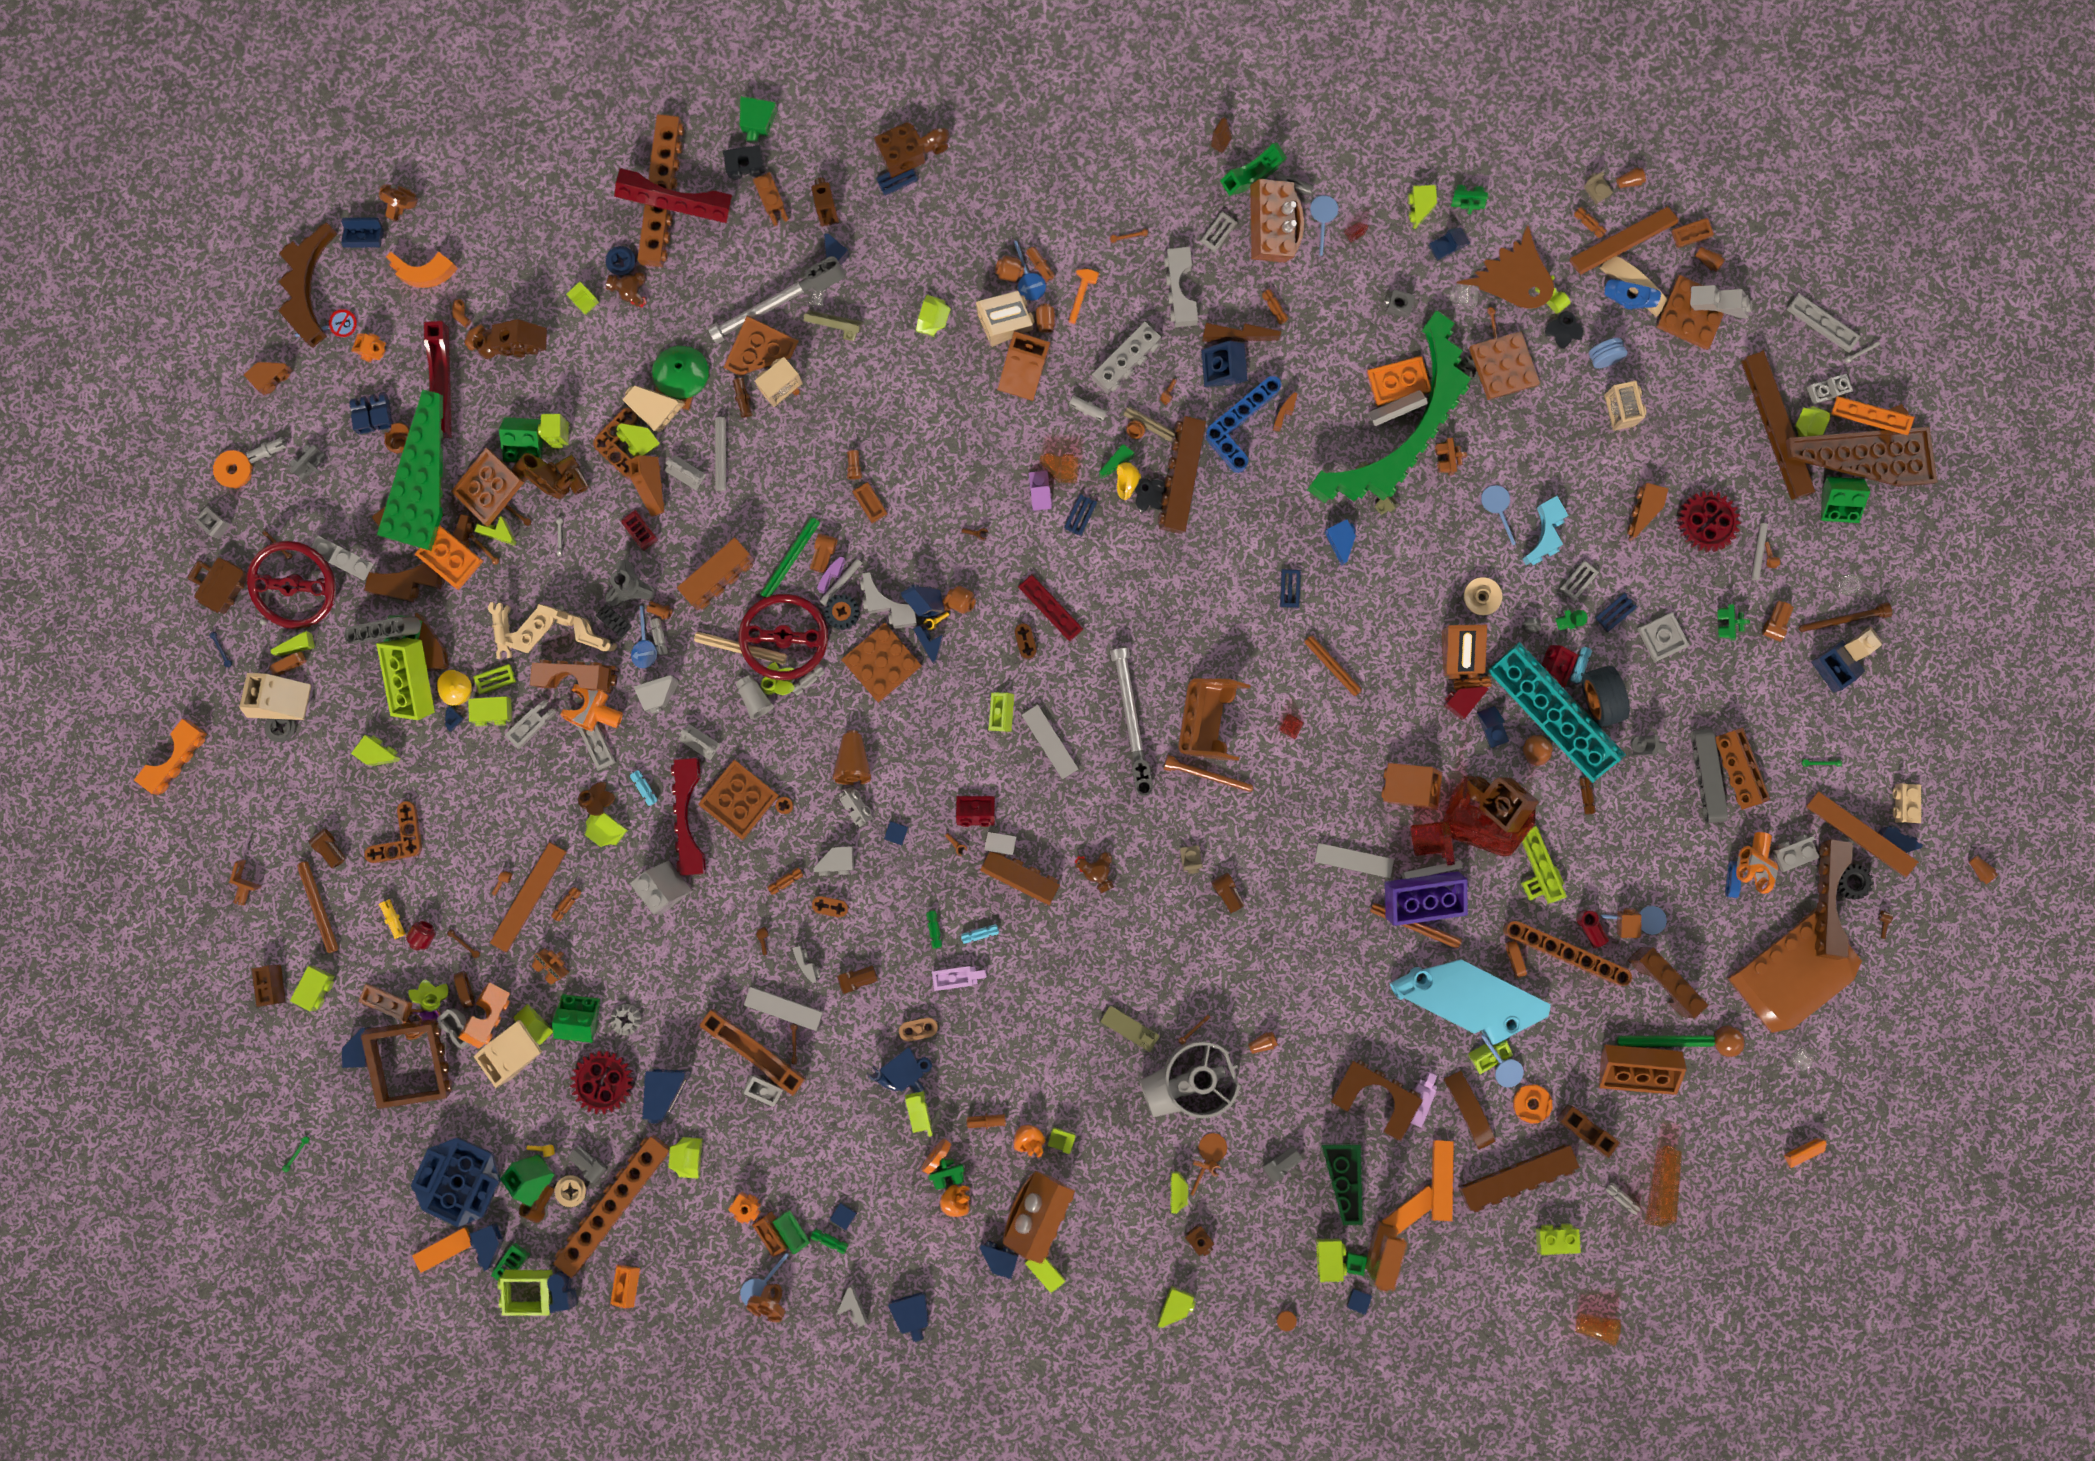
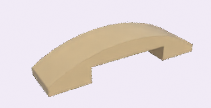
M1618 256L1606 261L1600 267L1613 280L1616 278L1619 281L1659 290L1642 272ZM1636 288L1629 289L1634 295L1638 296ZM1661 292L1658 305L1647 309L1657 317L1664 309L1667 298Z

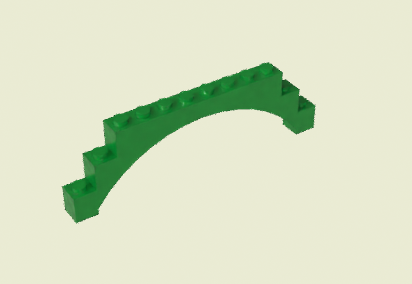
M1436 310L1422 329L1430 349L1432 382L1426 409L1410 438L1396 451L1371 465L1344 472L1325 473L1321 470L1308 487V492L1324 503L1329 498L1333 500L1339 491L1353 502L1358 497L1362 499L1368 490L1383 501L1387 496L1390 498L1398 489L1395 485L1398 481L1403 482L1408 475L1405 471L1408 467L1412 468L1418 461L1417 454L1425 451L1429 445L1427 440L1435 437L1439 431L1437 426L1440 423L1444 424L1450 416L1447 414L1449 409L1454 410L1460 402L1457 399L1459 395H1464L1470 388L1468 383L1471 378L1456 368L1462 359L1459 356L1463 350L1448 340L1454 332L1451 330L1455 324L1453 321Z

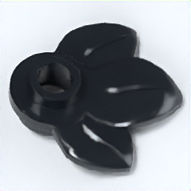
M1564 311L1559 314L1557 319L1551 320L1545 329V336H1555L1556 344L1561 349H1564L1570 344L1572 338L1582 340L1583 328L1576 322V317L1573 313ZM1563 319H1568L1569 324H1565L1563 322Z
M1146 478L1139 479L1138 485L1135 488L1137 494L1135 503L1141 512H1145L1149 506L1158 510L1163 508L1161 499L1162 494L1166 492L1165 482L1159 479L1152 481ZM1143 484H1145V485L1147 486V490H1146V491H1143V490H1142V485H1143Z

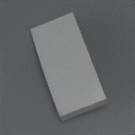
M1847 374L1807 387L1813 405L1853 391Z
M802 946L794 947L795 958L805 976L812 983L818 982L820 977L819 967L815 966L814 963L806 965V961L809 960L807 950L803 949Z

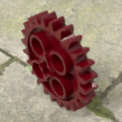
M1712 490L1707 495L1705 491H1702L1700 496L1697 493L1694 494L1693 499L1688 498L1686 500L1688 504L1684 503L1681 506L1684 510L1678 512L1682 517L1677 519V522L1682 523V525L1677 528L1683 529L1684 532L1680 536H1687L1685 543L1691 541V548L1698 545V551L1705 548V553H1708L1711 549L1713 552H1716L1718 547L1722 550L1725 548V545L1728 546L1732 543L1731 540L1737 538L1734 533L1740 531L1736 526L1740 525L1741 522L1737 521L1736 518L1741 515L1734 513L1738 507H1731L1733 500L1726 502L1727 495L1720 498V492L1713 496ZM1706 504L1713 508L1712 513L1707 511ZM1719 510L1721 511V514L1713 519L1709 525L1704 527L1699 533L1696 532L1709 518L1714 516ZM1692 517H1696L1699 520L1698 525L1693 523ZM1720 518L1725 521V527L1720 525ZM1705 531H1709L1711 533V539H1708L1705 536Z
M600 1050L597 1052V1057L592 1052L590 1053V1059L584 1056V1063L577 1062L580 1068L572 1070L576 1073V1076L570 1077V1079L575 1081L570 1087L576 1088V1091L571 1094H578L579 1097L575 1102L582 1101L581 1108L588 1106L587 1112H591L594 1108L595 1114H599L602 1109V1113L605 1115L608 1109L611 1113L615 1112L614 1106L618 1109L622 1108L620 1102H628L625 1096H632L628 1089L634 1088L629 1083L635 1080V1078L629 1077V1074L633 1072V1070L626 1069L629 1063L622 1064L624 1057L616 1059L617 1053L610 1056V1051H606L603 1056ZM596 1064L600 1065L602 1068V1071L599 1075L594 1072V1066ZM610 1066V1071L604 1079L606 1085L600 1087L601 1083L599 1080L604 1078L607 1067ZM613 1072H616L619 1075V1081L617 1083L613 1082L611 1079V1075ZM587 1082L592 1083L594 1087L591 1093L586 1091L585 1086ZM600 1087L597 1099H595V1093L598 1091ZM605 1090H608L611 1093V1099L609 1101L605 1100L603 1097V1092Z

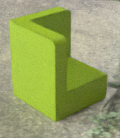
M581 282L576 284L566 294L584 314H587L599 303L595 296Z
M1053 1127L1048 1146L1070 1154L1076 1134Z

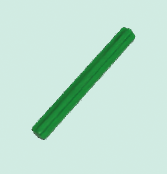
M811 517L761 591V595L764 598L773 595L819 526L820 522L816 518Z
M1713 1035L1617 1037L1618 1046L1712 1047L1715 1045V1038Z

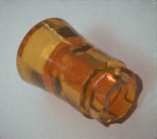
M1579 1313L1575 1332L1615 1347L1620 1335L1621 1320Z

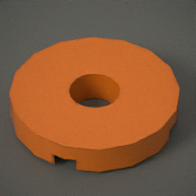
M236 450L220 454L213 465V474L216 480L228 488H240L252 476L253 465L249 458ZM231 465L237 466V471L234 474L229 473Z
M1527 1084L1515 1093L1513 1108L1521 1120L1528 1123H1540L1552 1111V1098L1545 1088L1536 1084ZM1531 1098H1535L1538 1102V1106L1535 1109L1528 1107V1101Z
M946 1138L942 1139L925 1159L921 1167L924 1173H932L938 1167L941 1158L947 1155L951 1143Z

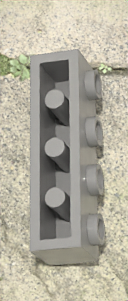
M1144 322L1092 374V380L1107 394L1111 391L1115 392L1121 386L1120 382L1124 378L1128 379L1134 373L1133 369L1137 365L1141 366L1147 360L1146 356L1150 352L1154 353L1161 346V336Z

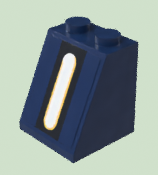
M650 1069L645 1071L642 1119H648V1123H660L663 1119L669 1117L691 1075V1071Z

